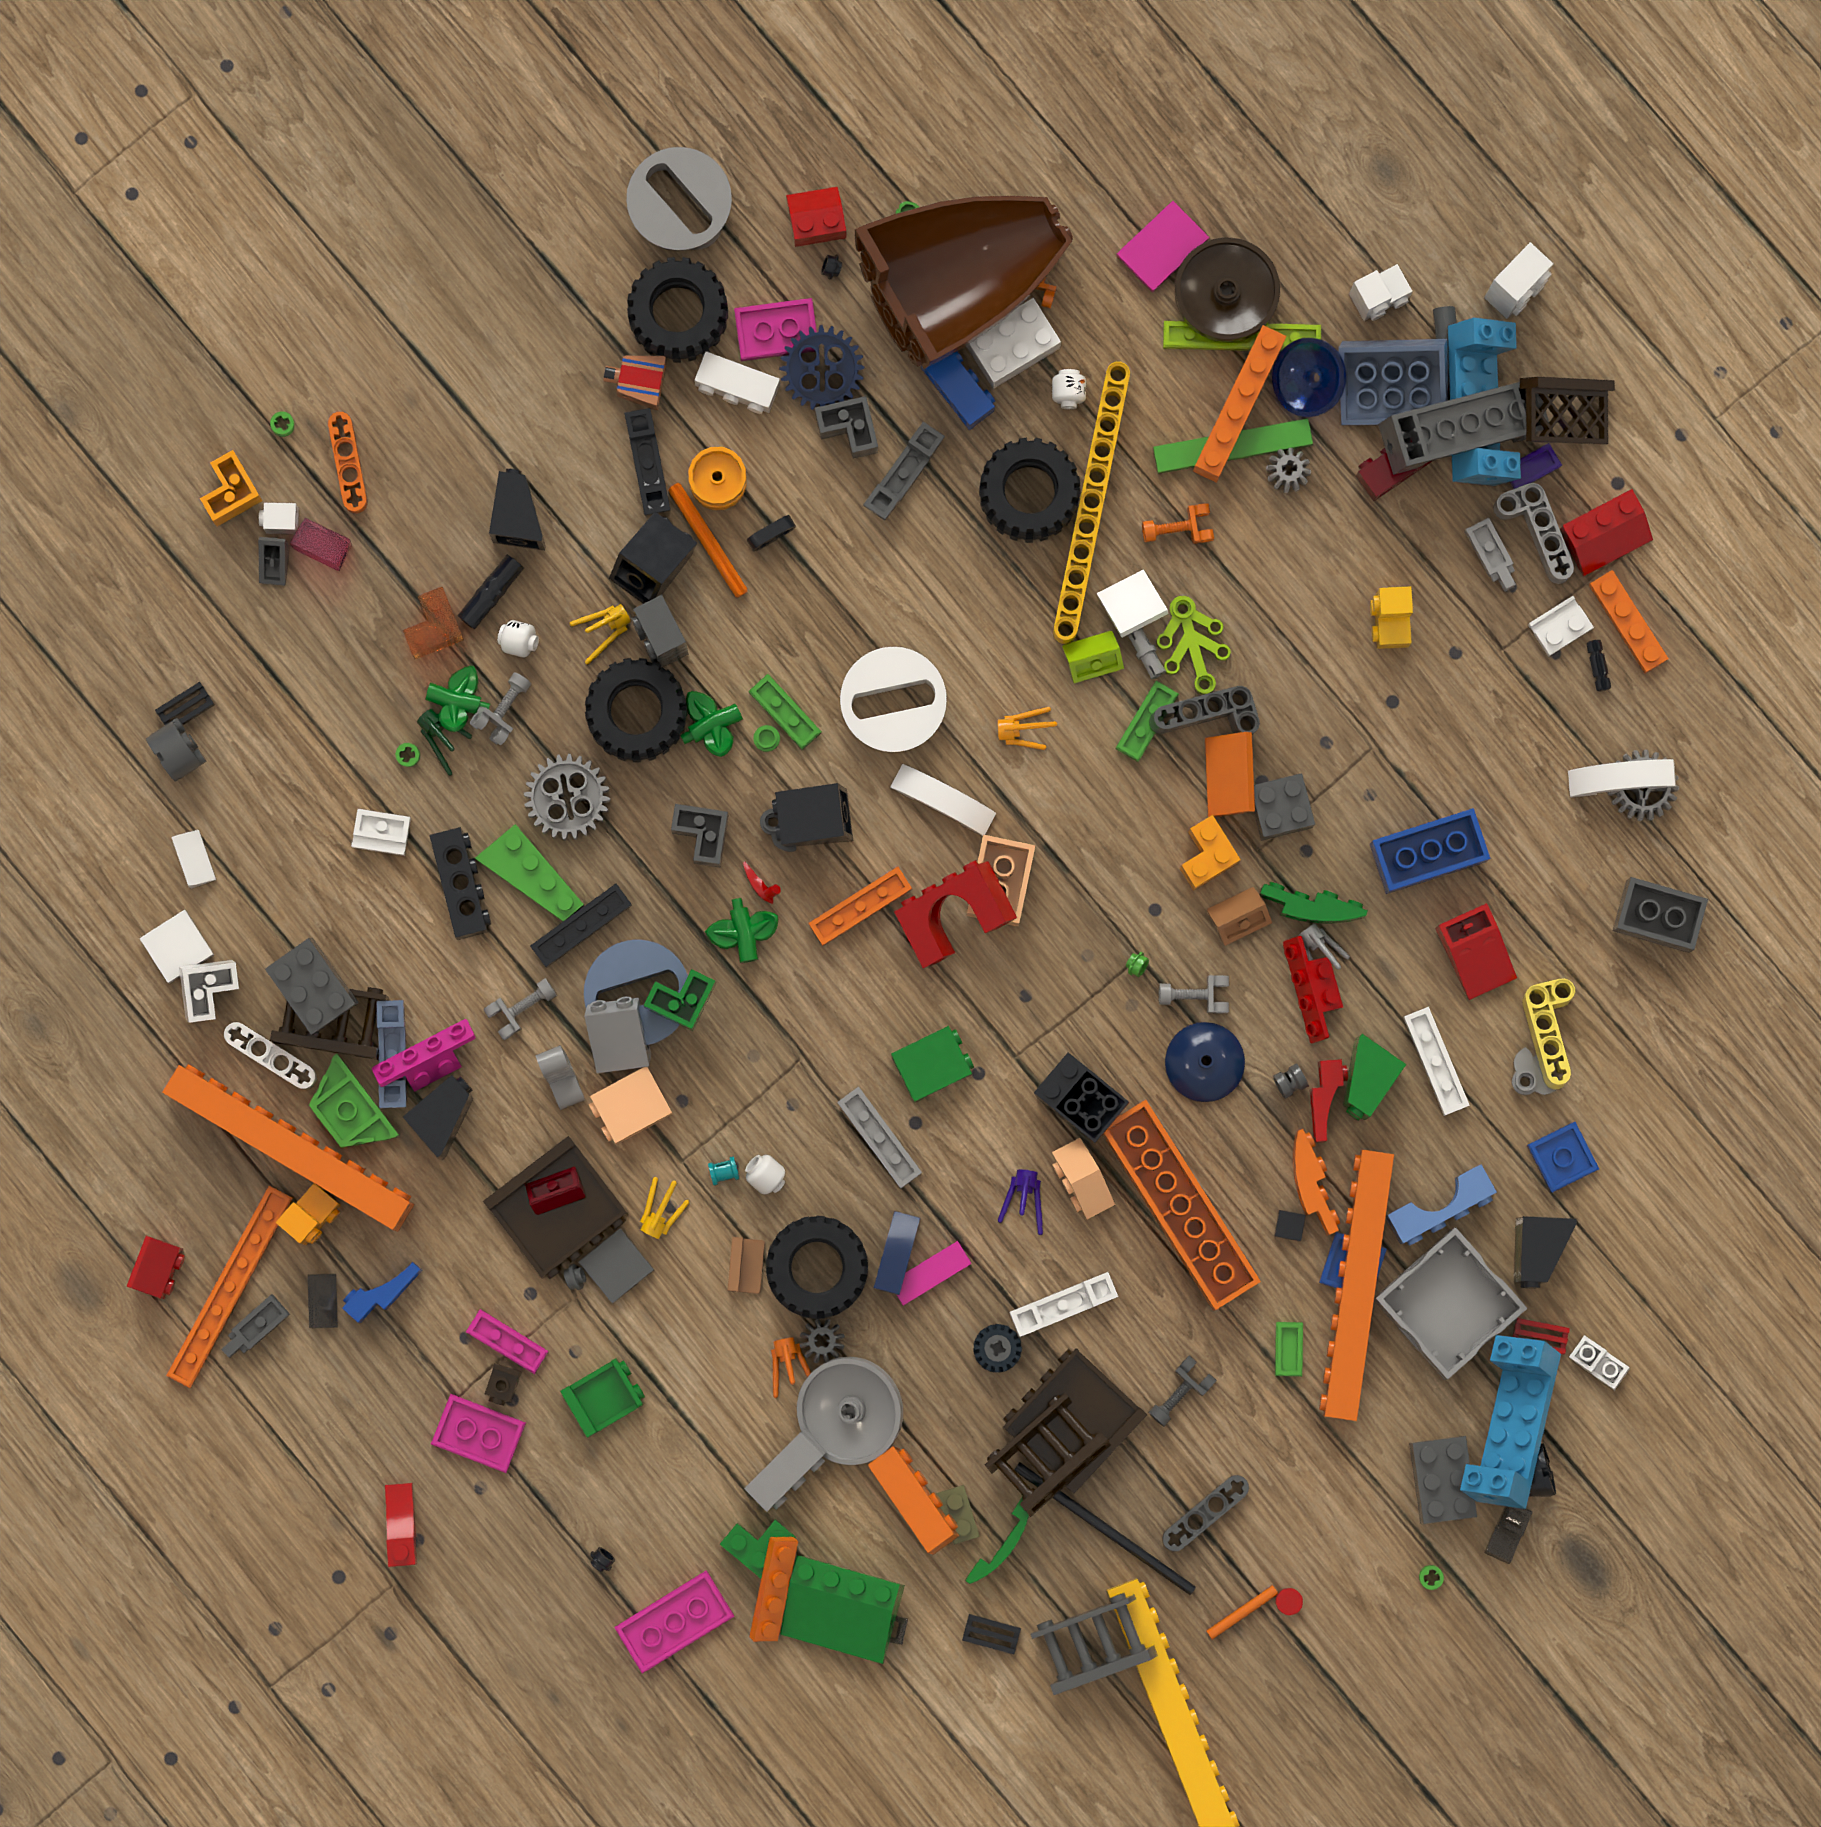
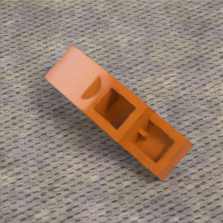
M1301 1129L1295 1134L1293 1146V1172L1297 1193L1305 1215L1316 1212L1328 1236L1339 1231L1337 1225L1340 1224V1220L1335 1210L1330 1211L1326 1204L1329 1197L1323 1185L1318 1187L1317 1181L1326 1177L1324 1172L1327 1171L1322 1157H1316L1312 1149L1316 1145L1310 1132L1305 1133Z

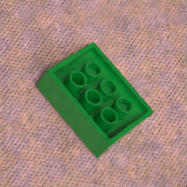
M797 1555L789 1582L780 1635L884 1664L905 1585Z

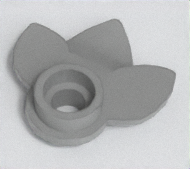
M1526 1047L1520 1050L1514 1058V1068L1516 1071L1512 1077L1514 1090L1521 1095H1529L1533 1092L1547 1095L1556 1091L1557 1089H1551L1545 1084L1537 1055L1533 1057ZM1523 1077L1528 1078L1530 1081L1529 1086H1522L1520 1079Z

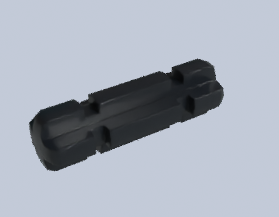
M1601 640L1589 641L1587 643L1588 653H1591L1589 659L1593 677L1596 678V690L1600 692L1609 690L1611 682L1610 678H1607L1609 673L1605 655L1601 652L1603 650Z

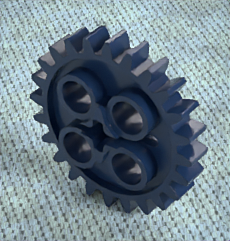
M820 325L818 332L815 333L814 329L810 326L809 335H805L800 330L799 335L801 339L798 341L791 337L790 339L794 346L792 348L784 347L789 355L780 357V359L787 362L786 366L779 367V370L786 371L787 375L781 378V381H789L790 384L785 390L794 389L793 400L799 396L802 397L801 406L809 401L810 409L813 410L816 403L820 404L821 407L827 403L834 404L837 400L842 402L845 395L853 398L850 392L851 388L860 389L855 384V380H863L864 378L857 374L858 370L865 368V366L857 364V361L862 359L863 355H855L854 352L859 346L854 345L850 347L851 336L845 340L842 339L843 330H840L835 335L833 326H830L828 332H824L823 325ZM820 344L824 345V364L829 365V370L824 372L825 390L823 392L820 391V373L814 369L820 363ZM807 347L813 348L816 352L815 359L809 363L804 362L801 358V352ZM832 347H838L842 351V357L837 362H831L828 359L827 354ZM834 373L841 375L843 382L839 388H831L829 386L828 378ZM806 374H813L816 377V385L811 389H806L802 385V378Z

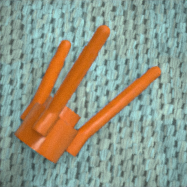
M794 1337L773 1342L774 1349L771 1350L773 1358L774 1398L778 1397L779 1359L780 1363L785 1362L789 1381L792 1385L795 1384L791 1361L796 1359L795 1354L806 1376L808 1377L812 1373L802 1354L800 1343L795 1344Z

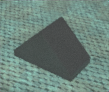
M259 537V583L285 586L290 551L289 543L286 539Z

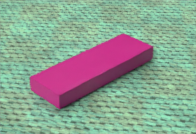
M956 1241L905 1273L900 1295H897L903 1306L972 1264L959 1242Z
M481 1309L466 1333L533 1374L537 1372L549 1352Z

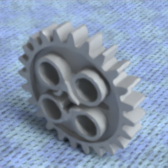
M568 754L566 761H563L561 756L557 755L556 763L547 758L548 767L545 768L538 764L540 773L531 772V776L535 781L526 782V786L532 789L531 792L524 793V797L531 799V801L524 804L525 808H533L528 814L529 818L537 817L534 826L538 827L543 824V834H546L551 829L552 838L554 839L559 833H562L563 840L566 841L568 834L572 833L573 838L577 840L578 832L580 831L583 835L588 836L586 828L590 827L596 830L594 821H604L602 816L599 815L600 812L606 813L609 811L608 808L603 806V803L610 802L611 799L603 796V794L610 791V788L608 786H601L606 781V777L597 778L600 768L591 770L592 761L590 760L583 765L582 756H579L576 762L572 760L571 754ZM562 774L566 776L570 795H574V797L570 798L574 815L573 820H569L567 805L564 799L560 800V798L564 797L561 782ZM576 775L585 778V783L580 788H574L570 785L571 779ZM556 781L559 784L558 790L555 793H547L544 790L547 782ZM581 801H586L590 804V809L585 814H580L576 811V805ZM559 806L564 809V814L560 819L550 817V810L553 807Z

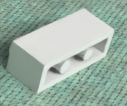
M705 352L694 380L695 386L699 387L698 391L710 396L716 393L723 396L724 401L737 405L738 402L748 405L747 409L758 414H762L763 411L770 412L780 386L779 378L709 352Z

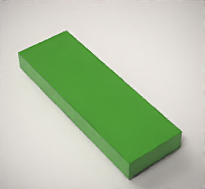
M769 674L749 690L750 695L801 750L822 733Z
M1156 680L1115 749L1139 762L1155 735V732L1149 725L1150 716L1159 707L1174 703L1179 693ZM1162 716L1158 718L1159 722L1164 720Z

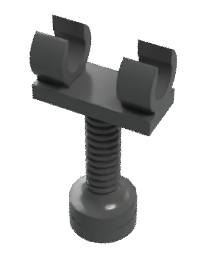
M1190 1355L1174 1371L1184 1380L1183 1383L1163 1405H1154L1148 1412L1163 1427L1171 1420L1169 1416L1170 1411L1174 1409L1173 1407L1183 1399L1182 1397L1190 1389L1193 1388L1199 1395L1203 1396L1217 1381L1210 1374L1199 1385L1190 1378L1187 1373L1197 1363Z

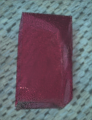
M304 518L290 541V545L294 550L337 571L341 570L352 547L350 539L307 518Z

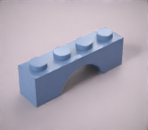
M1482 1164L1455 1178L1454 1197L1444 1209L1430 1212L1416 1207L1413 1203H1408L1386 1215V1219L1399 1243L1407 1242L1410 1246L1423 1239L1421 1235L1423 1232L1430 1229L1434 1233L1446 1226L1445 1220L1453 1216L1455 1220L1470 1213L1467 1208L1475 1204L1480 1208L1493 1201L1491 1195L1497 1193Z

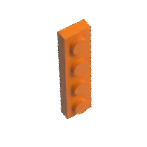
M1613 570L1589 584L1645 674L1669 659Z
M896 867L808 924L821 945L824 946L911 891L912 887L899 867Z
M770 1537L749 1636L754 1642L778 1641L798 1546V1540L794 1537Z

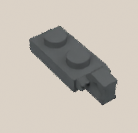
M271 1294L231 1329L232 1332L228 1335L231 1341L221 1350L229 1358L239 1350L244 1354L284 1321L290 1313Z

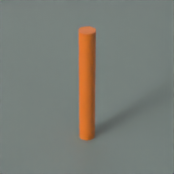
M1273 1585L1206 1630V1632L1213 1640L1278 1595V1592Z

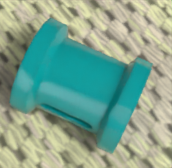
M734 1156L724 1162L708 1163L714 1186L718 1185V1182L732 1178L735 1180L740 1179Z

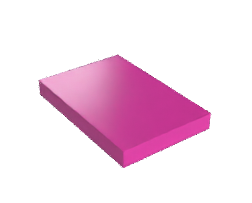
M1172 201L1131 239L1116 256L1153 293L1180 267L1183 260L1194 248L1209 240V236Z
M812 298L734 308L741 361L789 355L784 347L792 348L794 346L790 339L791 337L799 341L801 339L799 331L801 330L805 335H809L810 326L814 329L815 333L817 332ZM807 347L801 353L815 352V350Z
M450 1394L431 1445L507 1473L526 1422Z

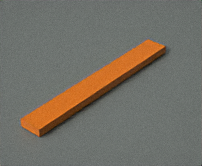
M268 1186L166 1376L188 1388H192L279 1226L276 1221L288 1209L293 1200L292 1197L272 1186Z

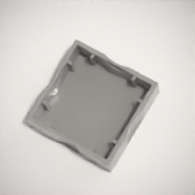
M1456 1227L1446 1233L1374 1298L1375 1303L1444 1380H1448L1477 1354L1478 1350L1493 1336L1501 1333L1527 1309L1508 1285L1487 1267L1482 1256Z

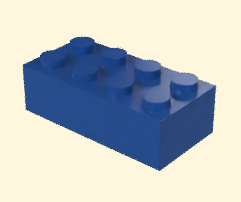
M1474 808L1373 840L1369 844L1386 894L1486 863L1491 859Z

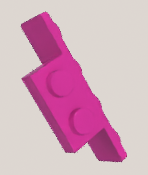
M464 1019L373 1066L372 1071L380 1087H384L405 1076L415 1092L461 1068L462 1066L453 1050L474 1040L476 1036L468 1020Z

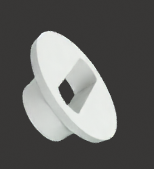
M902 647L880 648L861 657L848 671L843 681L840 695L842 714L852 733L866 745L887 752L906 751L928 740L941 724L947 702L945 685L936 667L923 655ZM924 683L928 684L935 694L934 702L931 705L861 720L856 717L852 710V703L855 698Z

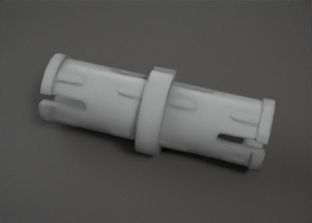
M1140 628L1127 635L1137 651L1136 657L1143 662L1150 678L1155 679L1160 677L1161 673L1164 674L1166 670L1155 653L1157 649L1155 645H1151L1143 629Z

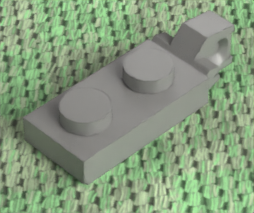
M1490 518L1465 529L1469 541L1493 582L1498 580L1504 592L1514 588L1516 584L1511 576V573L1515 571L1512 566L1513 561Z

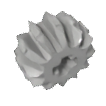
M1293 448L1288 449L1287 455L1280 449L1277 452L1278 458L1272 455L1269 459L1273 465H1267L1266 471L1273 474L1269 475L1267 480L1269 482L1277 480L1274 486L1276 490L1281 485H1284V493L1289 492L1290 486L1297 492L1300 489L1299 484L1305 486L1308 482L1304 476H1310L1311 470L1304 467L1308 466L1310 462L1308 459L1300 461L1303 455L1301 451L1296 456H1293ZM1286 465L1291 466V470H1295L1291 476L1285 475L1286 471H1282Z

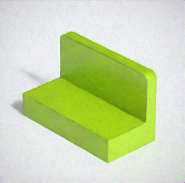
M1113 631L1062 646L1073 683L1124 669L1120 647Z

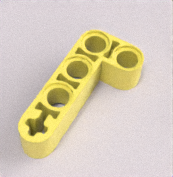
M1565 978L1533 985L1526 991L1522 999L1545 1084L1551 1089L1564 1087L1571 1076L1570 1066L1554 1013V1009L1568 1005L1575 994L1573 983ZM1558 987L1564 988L1568 992V997L1559 998L1555 993V989ZM1536 993L1540 995L1542 1003L1539 1005L1533 1004L1529 999L1530 994ZM1538 1019H1545L1548 1021L1550 1028L1542 1030L1537 1026L1536 1021ZM1546 1044L1553 1045L1557 1051L1556 1055H1547L1543 1046ZM1555 1068L1558 1074L1563 1075L1560 1081H1558L1557 1077H1552Z

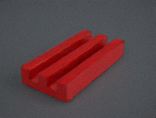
M1516 1318L1513 1337L1518 1338L1519 1335L1558 1342L1560 1343V1348H1553L1565 1355L1570 1328ZM1521 1325L1562 1332V1337L1521 1330L1520 1327Z

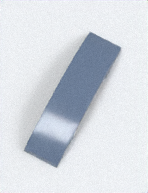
M404 1000L377 1001L379 1063L406 1050ZM405 1076L384 1087L379 1085V1108L407 1107V1078Z

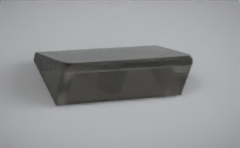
M308 1274L310 1329L338 1328L337 1274Z

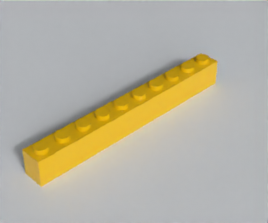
M1135 1578L1107 1589L1109 1598L1121 1593H1125L1126 1597L1135 1594L1136 1600L1126 1604L1141 1644H1144L1146 1648L1154 1645L1158 1656L1150 1661L1136 1665V1668L1198 1826L1239 1827L1235 1812H1229L1225 1802L1230 1801L1224 1785L1219 1787L1215 1778L1220 1775L1214 1760L1209 1761L1205 1751L1210 1750L1204 1734L1199 1736L1195 1727L1200 1724L1194 1709L1189 1710L1185 1700L1190 1699L1184 1683L1179 1685L1175 1676L1180 1673L1174 1658L1169 1659L1165 1649L1170 1648L1164 1632L1159 1634L1156 1624L1160 1621L1154 1607L1149 1609L1146 1598L1150 1597L1145 1583H1139L1138 1579ZM1114 1609L1118 1622L1126 1639L1127 1645L1129 1649H1131L1130 1643L1124 1631L1118 1612L1116 1609Z

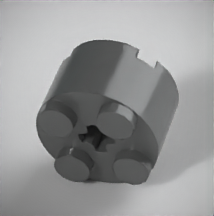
M178 718L170 721L146 738L151 750L157 755L161 765L175 782L207 762L200 750L197 749L198 745L193 737L184 732L186 729Z

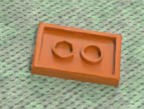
M1240 732L1205 738L1208 817L1211 815L1220 817L1255 812L1252 732Z

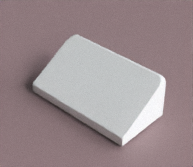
M195 830L173 836L172 840L188 886L192 889L216 880L200 831Z

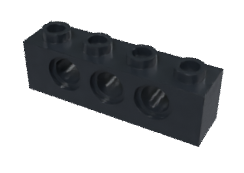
M461 827L429 835L455 938L461 940L488 933L487 926L491 925L488 909H482L480 900L485 899L482 885H476L474 874H478L475 858H469L467 849L472 848L468 832L463 833ZM453 851L462 853V859L457 864L448 862V856ZM461 876L467 877L469 881L468 886L463 890L456 889L454 886L455 880ZM466 902L475 904V911L471 915H463L461 913V907Z

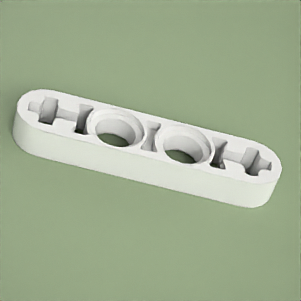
M233 1022L225 1028L224 1038L228 1044L300 1089H309L315 1084L317 1075L310 1066L250 1028L238 1022ZM241 1028V1034L248 1039L250 1034L254 1035L248 1042L245 1050L242 1046L246 1043L239 1039H236L234 1042L232 1041L233 1036L230 1034L232 1029L237 1031ZM262 1041L265 1043L266 1052L264 1055L255 1056L252 1053V1046L255 1042ZM280 1055L286 1056L289 1060L288 1067L282 1071L277 1070L274 1066L275 1059ZM295 1062L299 1064L295 1069L302 1073L306 1072V1070L309 1071L308 1076L311 1078L309 1083L305 1081L302 1084L298 1083L300 1078L293 1073L291 1078L287 1077V1074L293 1070Z

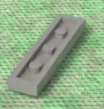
M859 1087L837 1102L900 1189L922 1173Z

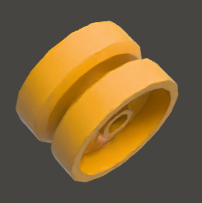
M709 447L700 451L691 462L688 470L689 486L694 498L702 506L711 510H725L735 506L742 499L747 488L746 468L742 459L734 451L725 447ZM720 475L722 476L720 481H715L712 478L713 476L715 478H718Z

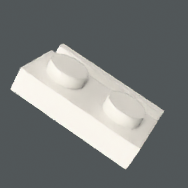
M1574 596L1528 624L1548 657L1594 628L1580 605L1575 601Z
M358 809L351 847L405 856L411 817Z

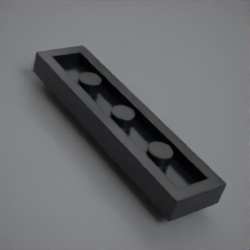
M614 884L530 945V947L547 968L630 908L632 904L619 886Z

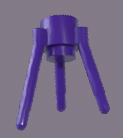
M1018 1169L1016 1177H1011L1010 1188L998 1217L999 1223L1003 1222L1016 1187L1017 1192L1021 1193L1019 1210L1021 1216L1025 1213L1027 1194H1032L1034 1189L1037 1230L1039 1235L1043 1234L1040 1199L1041 1181L1037 1180L1038 1172Z

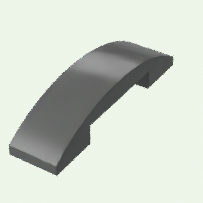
M922 422L909 440L907 447L881 483L870 494L863 506L885 521L914 484L945 436L925 422Z

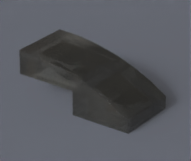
M1505 1506L1484 1553L1510 1564L1519 1541L1524 1535L1532 1511Z

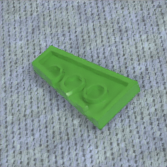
M516 824L475 857L478 862L513 885L561 921H565L584 906L582 901Z

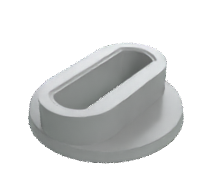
M673 147L650 155L636 168L629 181L626 201L631 221L643 237L661 248L683 251L707 248L718 239L730 213L732 195L727 176L715 160L695 149ZM667 170L711 221L709 228L702 233L692 234L648 183L649 178L657 171Z

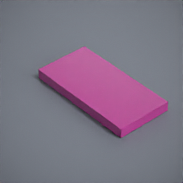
M706 1570L614 1628L643 1674L735 1616Z

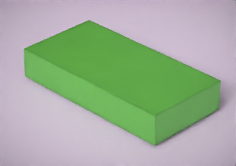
M1276 1322L1275 1376L1302 1377L1303 1323Z

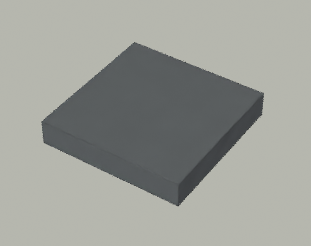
M621 1228L579 1261L612 1304L654 1271Z

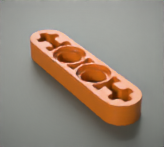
M335 412L328 420V427L342 500L349 512L358 514L367 507V495L354 427L347 413ZM342 418L344 422H348L343 428L346 436L351 434L350 438L341 437L339 429L333 427L334 424H337V419ZM343 443H349L353 447L352 453L347 457L340 456L338 453V448ZM349 468L355 469L358 473L357 479L353 482H346L343 479L344 471ZM360 485L361 488H355L357 497L362 498V501L358 502V507H354L352 503H348V501L352 500L351 490L345 491V488H354Z

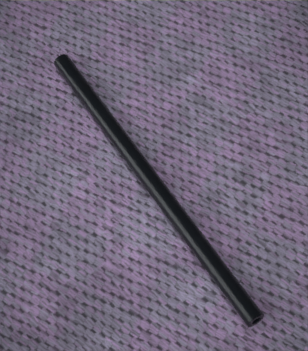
M1021 1462L1014 1469L1016 1473L1037 1488L1043 1483L1041 1476ZM1059 1491L1053 1497L1054 1500L1189 1595L1193 1593L1196 1588L1195 1585L1065 1493Z

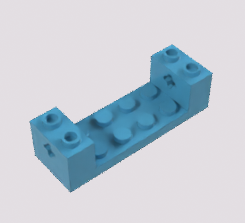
M1471 318L1448 326L1450 400L1498 388L1497 355L1517 349L1516 323ZM1500 443L1452 455L1453 482L1496 486L1521 479L1520 453L1501 451Z
M1495 1336L1490 1361L1502 1369L1500 1384L1481 1466L1466 1464L1460 1488L1463 1493L1476 1502L1522 1509L1527 1507L1561 1353L1545 1341Z

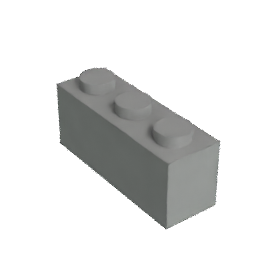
M804 1429L744 1489L766 1512L771 1507L777 1510L787 1500L784 1494L790 1488L796 1491L806 1481L803 1475L809 1469L815 1472L825 1462L822 1456L827 1451Z

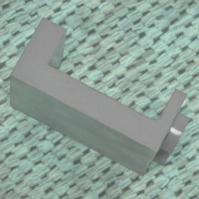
M621 997L617 1001L609 1002L597 1000L587 1005L584 1017L597 1073L648 1067L650 1065L652 1054L650 1045H646L639 1012V998Z

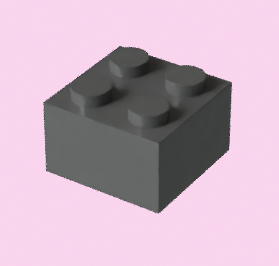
M1302 773L1254 785V815L1261 841L1311 829L1315 826Z

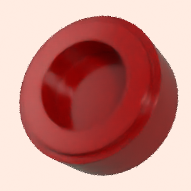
M1284 1588L1278 1592L1275 1604L1281 1613L1294 1615L1301 1610L1303 1598L1297 1590Z

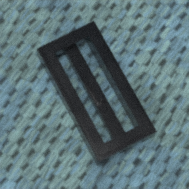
M198 682L155 709L163 724L166 725L169 723V720L205 698L206 703L179 719L184 725L215 704L201 682ZM198 691L201 692L199 695L189 700L185 704L181 705L180 707L170 712L166 716L164 715V712L176 706L177 704L187 699L191 695L195 694Z
M969 1614L962 1641L1014 1655L1021 1628ZM976 1621L1012 1631L1014 1635L1010 1637L972 1626V1622ZM971 1631L1011 1642V1646L1006 1647L969 1636V1633Z

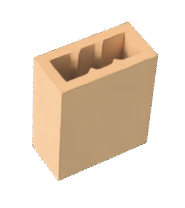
M643 1067L590 1096L593 1102L589 1106L595 1118L601 1116L605 1123V1126L601 1128L608 1142L614 1140L616 1145L673 1115L648 1067Z

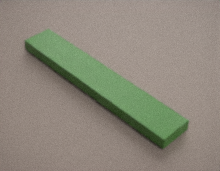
M1302 419L1242 430L1228 461L1275 453L1280 449L1286 451L1289 448L1297 449L1312 446L1313 440L1309 420ZM1209 437L1154 446L1153 452L1157 473L1195 467Z

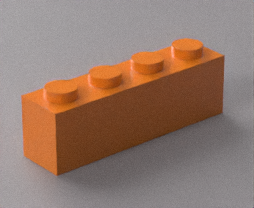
M892 1446L869 1463L868 1467L927 1553L934 1555L959 1537L955 1530L958 1528V1525L950 1514L946 1516L940 1508L943 1506V1503L934 1492L930 1494L925 1486L928 1482L919 1470L915 1472L910 1465L913 1460L904 1448L900 1450Z

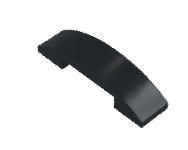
M651 409L626 412L624 414L644 515H652L654 512L671 511Z

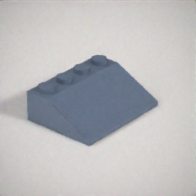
M1447 339L1342 341L1339 346L1341 425H1378L1391 415L1448 401Z

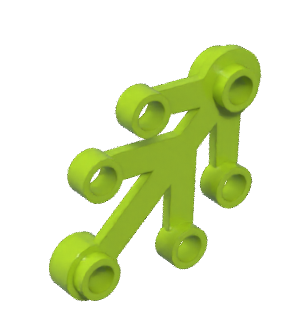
M1178 596L1170 604L1169 611L1172 618L1165 631L1156 640L1159 649H1169L1173 642L1172 636L1179 625H1182L1184 635L1171 658L1166 660L1164 664L1165 673L1168 675L1177 674L1180 669V662L1187 649H1189L1197 676L1194 681V688L1201 695L1213 692L1216 681L1206 671L1199 646L1212 652L1219 661H1226L1231 654V650L1227 645L1218 644L1195 631L1192 621L1206 627L1208 633L1212 636H1218L1222 633L1223 623L1218 619H1211L1198 612L1191 598ZM1180 605H1184L1187 607V612L1185 614H1181L1178 612V607ZM1217 623L1220 626V630L1213 632L1210 625ZM1162 637H1166L1169 639V644L1167 646H1162L1160 644V639ZM1220 648L1226 649L1227 656L1220 657L1218 650ZM1173 662L1176 664L1177 669L1169 671L1167 664ZM1205 680L1209 683V688L1202 689L1199 683Z

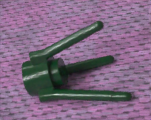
M429 709L419 717L417 724L422 728L420 732L429 742L446 773L451 776L452 771L433 737L437 736L450 751L453 752L455 748L442 733L444 727L439 721V713L437 714L433 709ZM463 728L457 731L468 739L472 738V735Z

